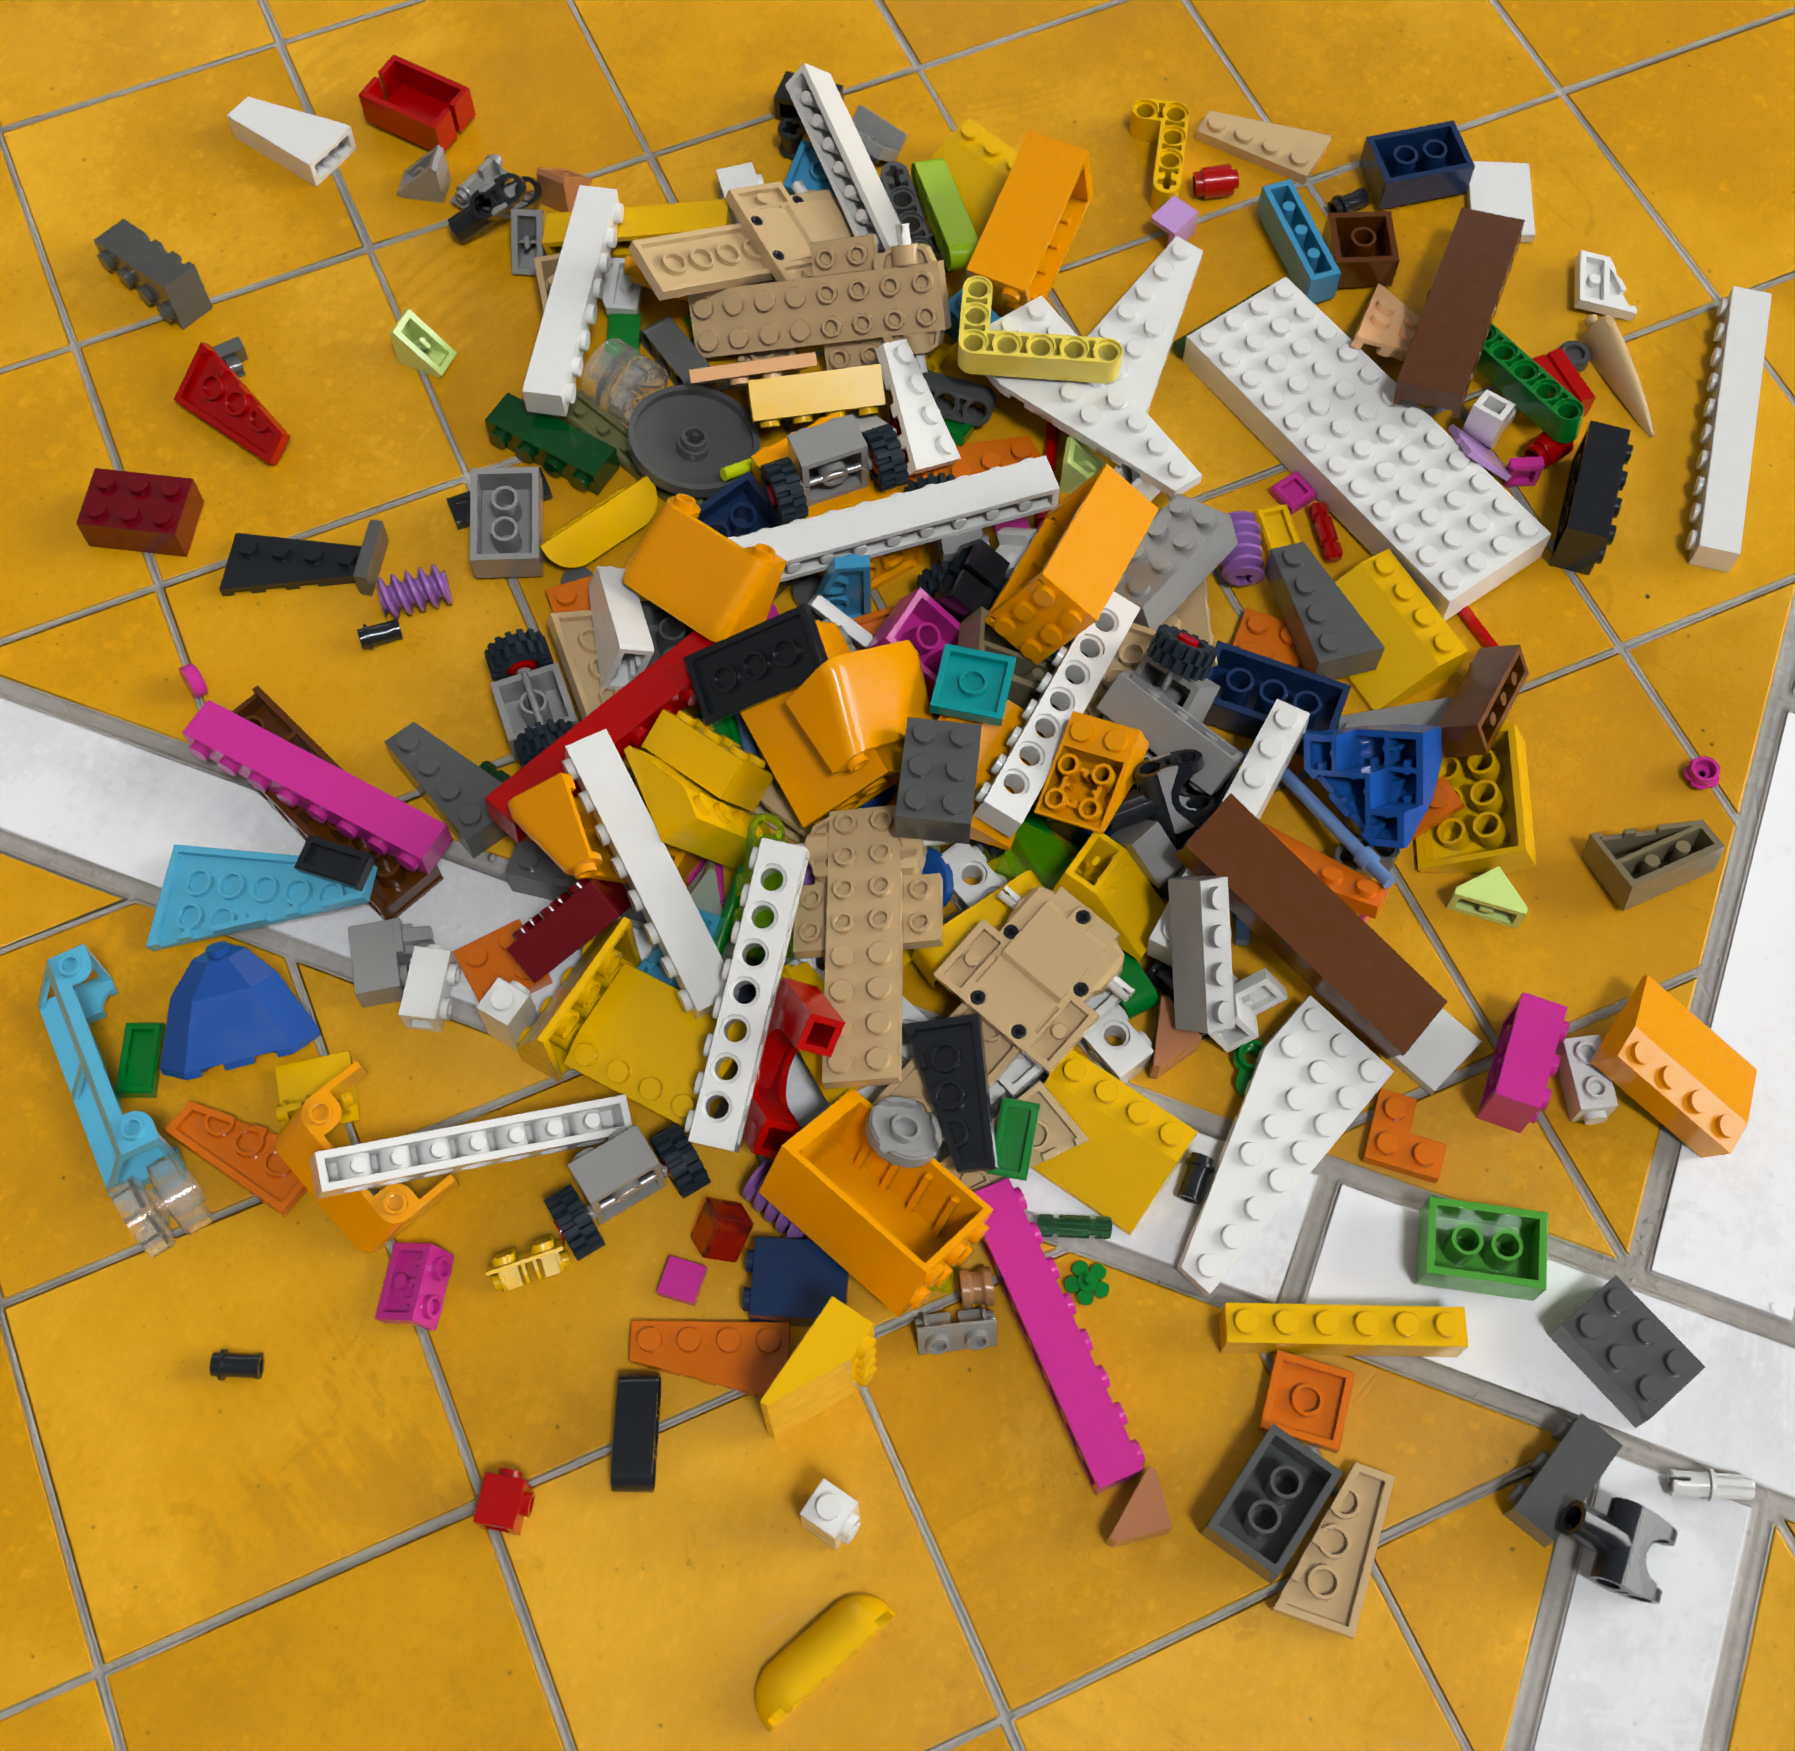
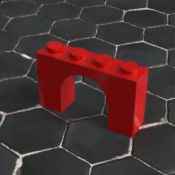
M786 977L782 978L779 985L743 1134L745 1143L754 1154L776 1158L781 1146L800 1131L801 1126L791 1113L786 1099L787 1079L792 1061L799 1049L831 1058L846 1023L815 985Z

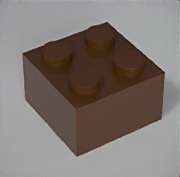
M1391 211L1328 213L1322 238L1341 272L1337 288L1376 287L1378 283L1383 286H1392L1400 260Z

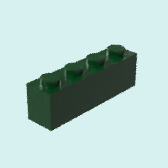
M508 392L485 419L489 439L494 445L517 453L526 462H534L544 467L549 474L555 477L561 476L582 491L588 490L598 496L620 468L615 447L553 415L527 412L525 401Z

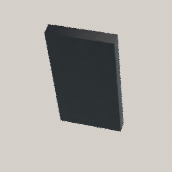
M809 604L798 606L683 657L706 725L716 724L798 689L820 665L828 660Z

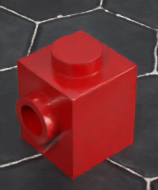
M499 1468L497 1474L485 1472L473 1520L479 1528L520 1535L524 1517H530L535 1501V1492H531V1485L526 1479H522V1472L508 1468Z

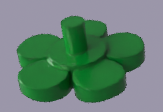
M1077 1261L1073 1264L1072 1273L1074 1276L1067 1277L1064 1285L1068 1293L1074 1294L1079 1291L1077 1295L1079 1304L1089 1306L1094 1300V1295L1100 1299L1108 1295L1110 1287L1106 1282L1101 1281L1106 1276V1269L1103 1265L1094 1264L1089 1272L1088 1264L1085 1261Z

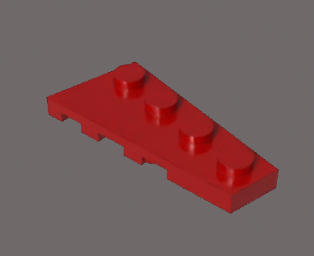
M201 342L173 400L267 463L277 465L291 436L209 344Z

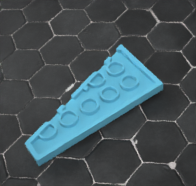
M174 844L146 947L152 951H157L367 903L370 901L378 867L373 865L363 890L358 891L299 872L294 868L299 857L296 855Z

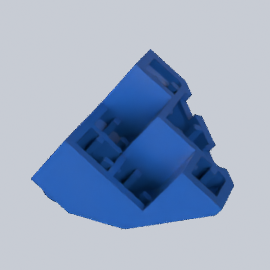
M1414 724L1368 725L1304 733V770L1313 780L1317 779L1330 793L1328 797L1344 816H1350L1363 831L1361 835L1372 846L1408 847L1433 800L1442 760V726Z
M220 941L207 946L206 952L191 961L170 997L160 1070L163 1075L190 1080L202 1077L203 1072L214 1066L223 1064L226 1071L254 1064L255 1056L270 1052L277 1053L278 1057L294 1054L320 1036L321 1033L318 1026L277 971L246 947Z

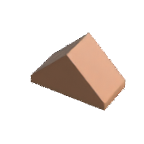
M538 167L536 172L537 180L542 188V205L560 212H572L579 185L591 186L592 183L591 178L566 168Z
M1161 996L1156 1013L1153 1039L1154 1054L1149 1078L1151 1079L1159 1078L1197 1051L1202 1039L1198 1032L1176 1029L1174 1003L1166 996Z
M1148 1466L1106 1542L1111 1548L1166 1535L1172 1530L1173 1527L1156 1469Z

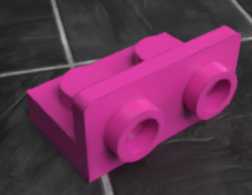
M394 1243L375 1319L383 1323L412 1324L426 1330L435 1331L442 1312L443 1301L452 1272L454 1255L432 1243Z

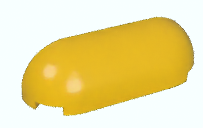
M643 476L628 488L626 486L620 488L547 537L549 540L540 545L542 552L550 561L562 567L578 568L587 565L644 527L652 519L658 501L655 485L648 476Z
M866 1594L851 1595L839 1600L764 1668L755 1689V1705L760 1720L769 1732L779 1725L897 1616L884 1601Z

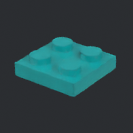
M945 643L930 703V713L1002 726L1016 666V657Z

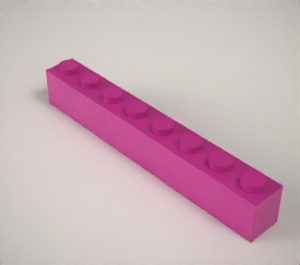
M207 700L182 732L190 745L189 751L199 759L207 761L209 758L217 762L218 766L231 776L235 777L237 774H240L247 778V781L261 792H265L267 789L272 791L287 806L295 808L298 805L304 808L307 814L314 820L322 824L328 821L336 825L337 830L344 836L353 840L358 837L366 841L367 846L374 852L383 856L388 853L396 857L398 863L410 871L415 872L418 869L429 875L453 842L447 824L210 700Z
M1006 1178L975 1191L974 1193L994 1209L985 1223L990 1228L980 1241L1095 1496L1139 1477L1143 1471L1141 1463L1145 1462L1143 1451L1136 1439L1130 1441L1124 1428V1425L1128 1424L1125 1412L1118 1401L1113 1403L1106 1389L1110 1387L1109 1378L1101 1364L1096 1366L1090 1355V1351L1093 1350L1091 1339L1085 1328L1078 1329L1073 1315L1077 1313L1073 1300L1068 1292L1062 1294L1056 1281L1060 1278L1058 1268L1051 1256L1046 1258L1040 1247V1244L1044 1243L1043 1237L1036 1222L1029 1223L1024 1212V1209H1027V1203L1019 1187L1013 1188L1009 1178Z

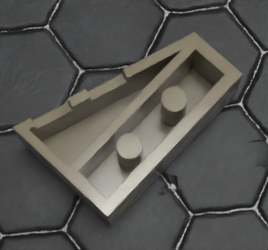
M981 606L959 624L958 646L1016 657V666L1008 700L1025 709L1032 698L1037 701L1041 693L1036 689L1046 672L1053 674L1056 668L1051 664L1053 657H1047L1038 665L1033 663L984 621L989 611Z
M1704 820L1658 825L1655 830L1636 832L1635 828L1624 829L1622 834L1602 836L1601 832L1591 833L1581 858L1621 910L1625 911L1714 871L1725 845Z

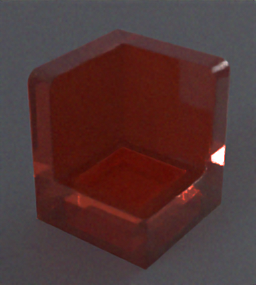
M707 1197L691 1232V1239L702 1258L734 1263L738 1260L754 1223L741 1203Z

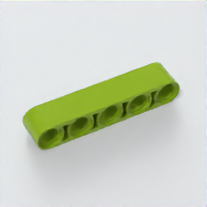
M937 158L912 162L911 176L913 186L947 270L966 269L979 239L945 159Z

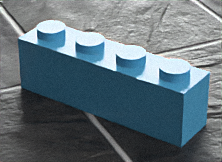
M1289 179L1262 186L1257 215L1293 284L1314 304L1333 299L1341 272L1294 183Z

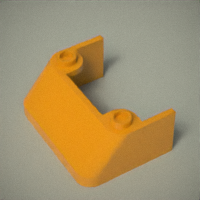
M357 1060L310 1096L280 1131L276 1139V1150L279 1156L315 1199L316 1195L309 1160L314 1152L334 1149L325 1136L338 1126L342 1118V1108L337 1098L367 1075ZM449 1174L420 1199L409 1187L397 1183L384 1187L376 1195H373L369 1189L316 1200L357 1249L366 1253H373L384 1248L458 1187L459 1183Z

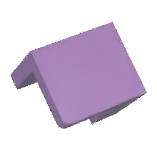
M1173 196L1152 215L1151 222L1169 234L1168 246L1176 236L1187 241L1195 233L1198 211L1176 196Z

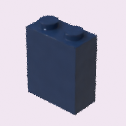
M755 1237V1249H748L746 1258V1272L752 1273L751 1287H744L743 1311H749L751 1322H789L790 1326L811 1327L832 1296L847 1305L849 1273L815 1242L806 1239Z

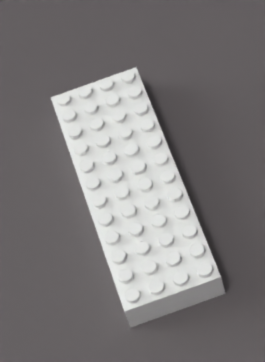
M1284 277L1188 335L1183 356V362L1292 473L1297 471L1318 493L1316 498L1328 505L1329 511L1373 556L1390 549L1445 621L1541 557L1551 533L1479 463L1469 458L1460 445L1417 403L1401 400L1400 405L1393 404L1396 383L1361 349L1351 347L1352 340L1287 277Z

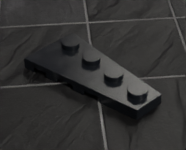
M236 533L219 590L224 597L234 596L235 591L250 590L253 594L266 592V588L284 586L286 590L300 589V586L304 584L317 583L319 587L356 583L353 573L362 546Z

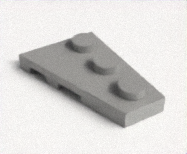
M1452 697L1344 715L1340 717L1338 729L1368 725L1399 724L1437 726ZM1442 746V760H1441V764H1442L1443 755H1444L1443 746Z

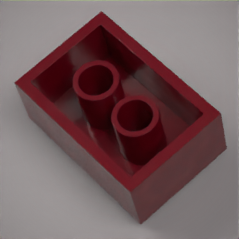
M95 468L76 524L91 547L187 557L204 500L193 478Z
M592 878L580 879L568 889L572 896L565 891L511 934L516 941L507 947L506 950L535 984L619 918L631 906L627 890L622 883Z

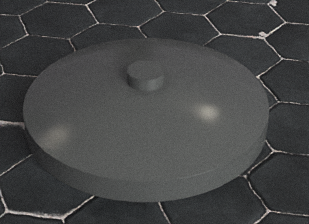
M676 385L660 389L644 398L638 404L629 421L627 445L633 463L644 476H648L653 484L674 494L706 498L712 497L739 478L736 477L723 481L720 476V469L749 459L752 455L756 454L760 450V435L756 423H752L750 413L732 397L709 387Z

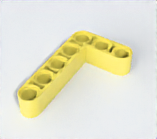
M976 275L969 277L964 282L957 362L959 368L965 373L1090 383H1111L1119 377L1123 347L1115 339L990 330L993 293L991 281L984 276Z

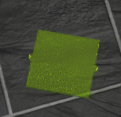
M1023 822L1018 828L1011 850L1005 851L995 872L1013 880L1025 871L1032 870L1045 888L1053 890L1073 861L1078 847Z

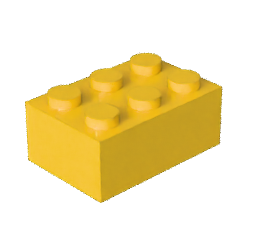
M663 709L641 746L719 799L754 812L775 777L773 773L764 768L767 762L752 752L744 751L740 748L741 745L728 736L718 734L714 731L715 728L713 726L706 725L705 721L700 718H694L680 709L677 714Z

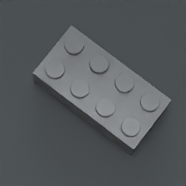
M1178 493L1153 519L1114 589V592L1141 608L1133 623L1157 630L1159 625H1162L1238 545L1231 515Z

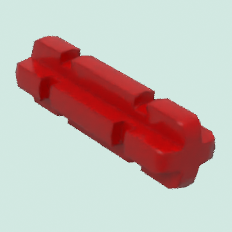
M1324 501L1314 502L1310 505L1309 515L1311 521L1315 523L1313 527L1319 546L1324 549L1321 551L1323 558L1327 563L1337 562L1341 560L1343 550L1341 544L1337 542L1339 538L1332 517L1328 515L1330 513L1328 505Z

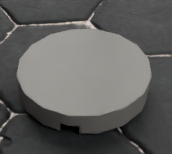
M901 1096L887 1097L874 1106L865 1121V1135L873 1150L891 1164L905 1168L921 1167L932 1161L942 1144V1129L938 1119L932 1112L928 1115L926 1111L921 1109L923 1105L915 1100Z

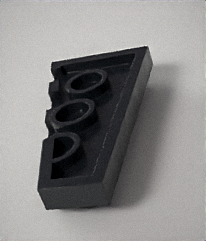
M978 1013L903 1024L912 1044L919 1069L927 1085L932 1105L935 1107L939 1118L940 1127L956 1171L962 1174L998 1169L981 1016Z

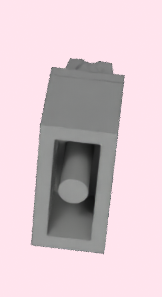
M400 918L348 927L355 995L362 1007L365 1008L402 1000L409 971L408 965H410L414 946L427 947L429 944H435L434 933L430 925L413 927L412 924H402Z

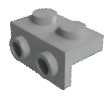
M859 105L852 121L871 161L877 164L880 160L894 162L907 139V134L867 107Z

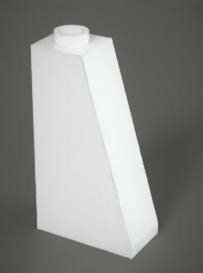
M252 97L244 99L227 115L235 138L316 187L357 150L351 127L347 124Z
M597 566L589 583L588 590L596 655L598 658V672L600 674V688H607L609 690L622 689L646 669L654 653V646L638 593L624 584L622 580L625 569L612 566Z

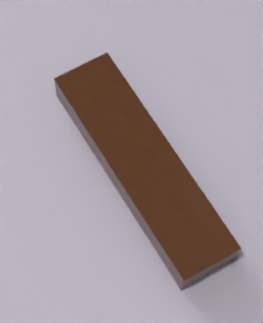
M1461 208L1397 378L1393 404L1400 405L1401 400L1429 405L1453 411L1452 417L1459 419L1520 245L1525 220Z
M258 685L252 689L254 694L231 711L342 769ZM254 788L305 841L309 835L371 853L377 858L374 863L378 867L370 901L367 904L383 920L399 917L444 879L437 864L429 875L418 869L415 872L410 871L399 864L396 857L388 853L383 856L374 852L367 846L366 841L358 837L353 840L344 836L337 830L336 825L328 821L322 824L310 817L304 808L298 805L295 808L287 806L272 791L267 789L265 792H261Z
M1230 794L1224 801L1219 803L1212 814L1188 841L1175 852L1174 856L1194 875L1228 877L1229 909L1385 1059L1398 1055L1404 1056L1448 1002L1234 795Z

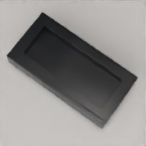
M309 835L294 868L301 873L362 891L377 858L371 853Z

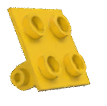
M350 1050L275 1067L280 1106H276V1115L278 1121H282L283 1128L310 1096L352 1064ZM354 1085L337 1098L342 1108V1118L338 1126L360 1121L356 1086Z
M554 1234L533 1240L530 1249L517 1252L516 1247L497 1252L493 1254L494 1258L488 1263L485 1274L489 1276L498 1273L492 1276L495 1290L504 1289V1292L524 1285L518 1265H521L527 1284L532 1283L526 1265L530 1261L533 1262L538 1280L543 1279L537 1260L539 1258L546 1277L565 1272V1267L572 1265L568 1251L560 1253V1251L564 1250L565 1242L563 1238L555 1240Z

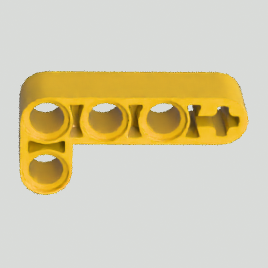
M1142 98L1134 102L1132 106L1129 133L1136 140L1158 143L1150 196V207L1156 212L1173 196L1179 198L1190 111L1185 104L1180 102Z
M1032 870L1020 874L943 925L942 947L914 949L912 960L933 989L942 985L934 979V972L982 919L986 920L998 931L1007 923L1013 909L998 898L1001 891L1004 892V887L1008 885L1009 888L1022 898L1036 887H1044Z

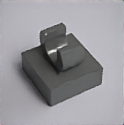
M239 336L212 347L239 378L246 375L241 363L248 360Z

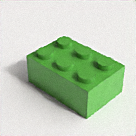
M1429 1196L1419 1209L1416 1284L1534 1301L1546 1290L1548 1213Z

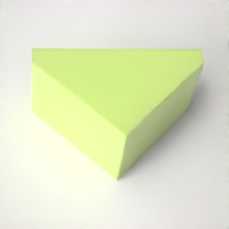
M409 308L404 311L390 332L399 363L438 378L444 374L457 354L453 348Z
M1072 436L1067 437L1059 491L1069 494L1107 464Z
M1500 866L1457 886L1446 909L1516 929L1528 911V907Z

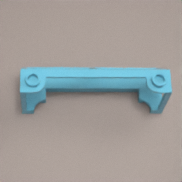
M82 944L47 959L37 1004L108 1195L115 1200L187 1166L181 1150L177 1146L171 1147L157 1132L154 1121L148 1114L141 1111L123 1113L90 1027L91 1023L107 1017L104 1010L105 1002L110 995L114 996L119 994L113 977L86 945ZM92 969L98 974L99 977L81 984L89 977ZM51 983L55 996L47 999Z

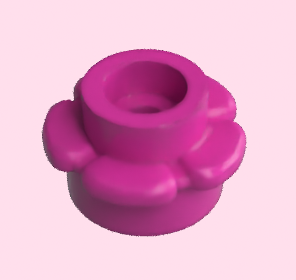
M1701 756L1695 758L1684 769L1686 780L1696 789L1705 790L1707 787L1713 788L1719 782L1720 767L1710 757Z

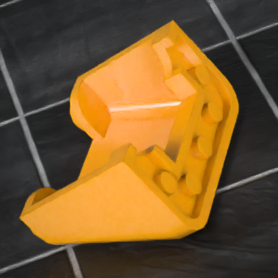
M677 494L667 499L627 563L622 578L624 584L705 638L716 643L766 621L787 561L775 554V550L765 544L759 543L746 548L739 546L697 519L701 508L696 504V500L686 494Z
M910 640L835 656L820 665L785 702L833 774L845 770L853 773L868 763L869 759L867 756L873 750L901 742L904 744L908 717L934 720L933 714L930 713V701L919 654Z
M559 773L509 800L507 804L512 820L567 875L575 876L576 879L592 878L628 884L625 877L622 879L617 877L610 859L614 855L609 845L603 847L596 835L594 826L598 825L593 813L586 814L580 800L573 798L572 791L576 787L572 775ZM637 790V791L639 792V794H640V796H641L643 802H644V799H643V796H642L641 791Z

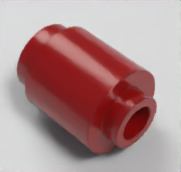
M1231 164L1202 167L1200 171L1193 172L1195 197H1203V200L1233 196L1234 189L1239 188L1237 169L1232 170Z
M1543 431L1527 443V447L1523 450V457L1543 456L1544 469H1547L1571 453L1574 444L1573 442H1556Z

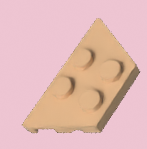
M1378 283L1370 297L1351 347L1360 350L1365 343L1378 347L1376 350L1377 355L1394 357L1404 361L1420 317L1383 285Z
M816 352L689 370L691 383H730L731 386L746 387L748 380L786 376L787 374H794L817 366Z

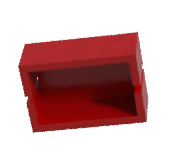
M394 54L378 71L379 78L374 76L358 94L367 122L429 150L440 145L445 152L457 138L456 131L461 133L476 115L469 87Z

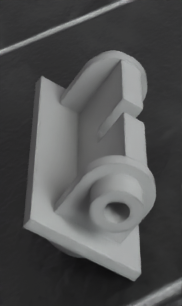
M496 153L487 155L485 161L477 168L478 172L476 174L473 173L462 185L460 184L456 187L457 192L450 199V202L464 209L469 205L470 198L475 191L502 174L510 173L502 169V158Z
M985 1307L957 1311L959 1323L951 1324L950 1312L922 1314V1318L915 1319L919 1355H938L948 1351L980 1350L986 1347L997 1346V1325L993 1310L986 1311Z

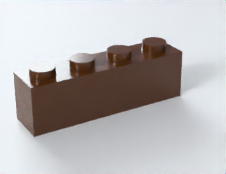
M1520 644L1483 647L1479 649L1473 662L1470 663L1462 682L1459 683L1454 697L1448 703L1442 719L1437 723V726H1442V746L1446 757L1488 754L1529 674Z

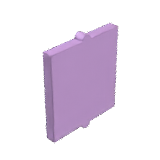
M1453 424L1448 428L1455 438V442L1460 445L1469 458L1505 481L1512 477L1492 449Z

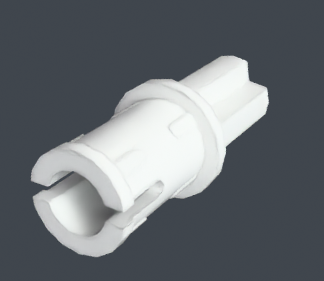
M1707 1468L1705 1472L1669 1469L1667 1484L1673 1485L1668 1488L1670 1496L1706 1497L1708 1502H1714L1715 1498L1751 1500L1755 1496V1481L1750 1475L1715 1473L1712 1468Z

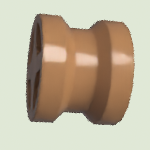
M990 1266L981 1267L978 1272H969L967 1269L958 1270L960 1298L963 1309H971L974 1304L979 1303L984 1304L986 1307L995 1305Z

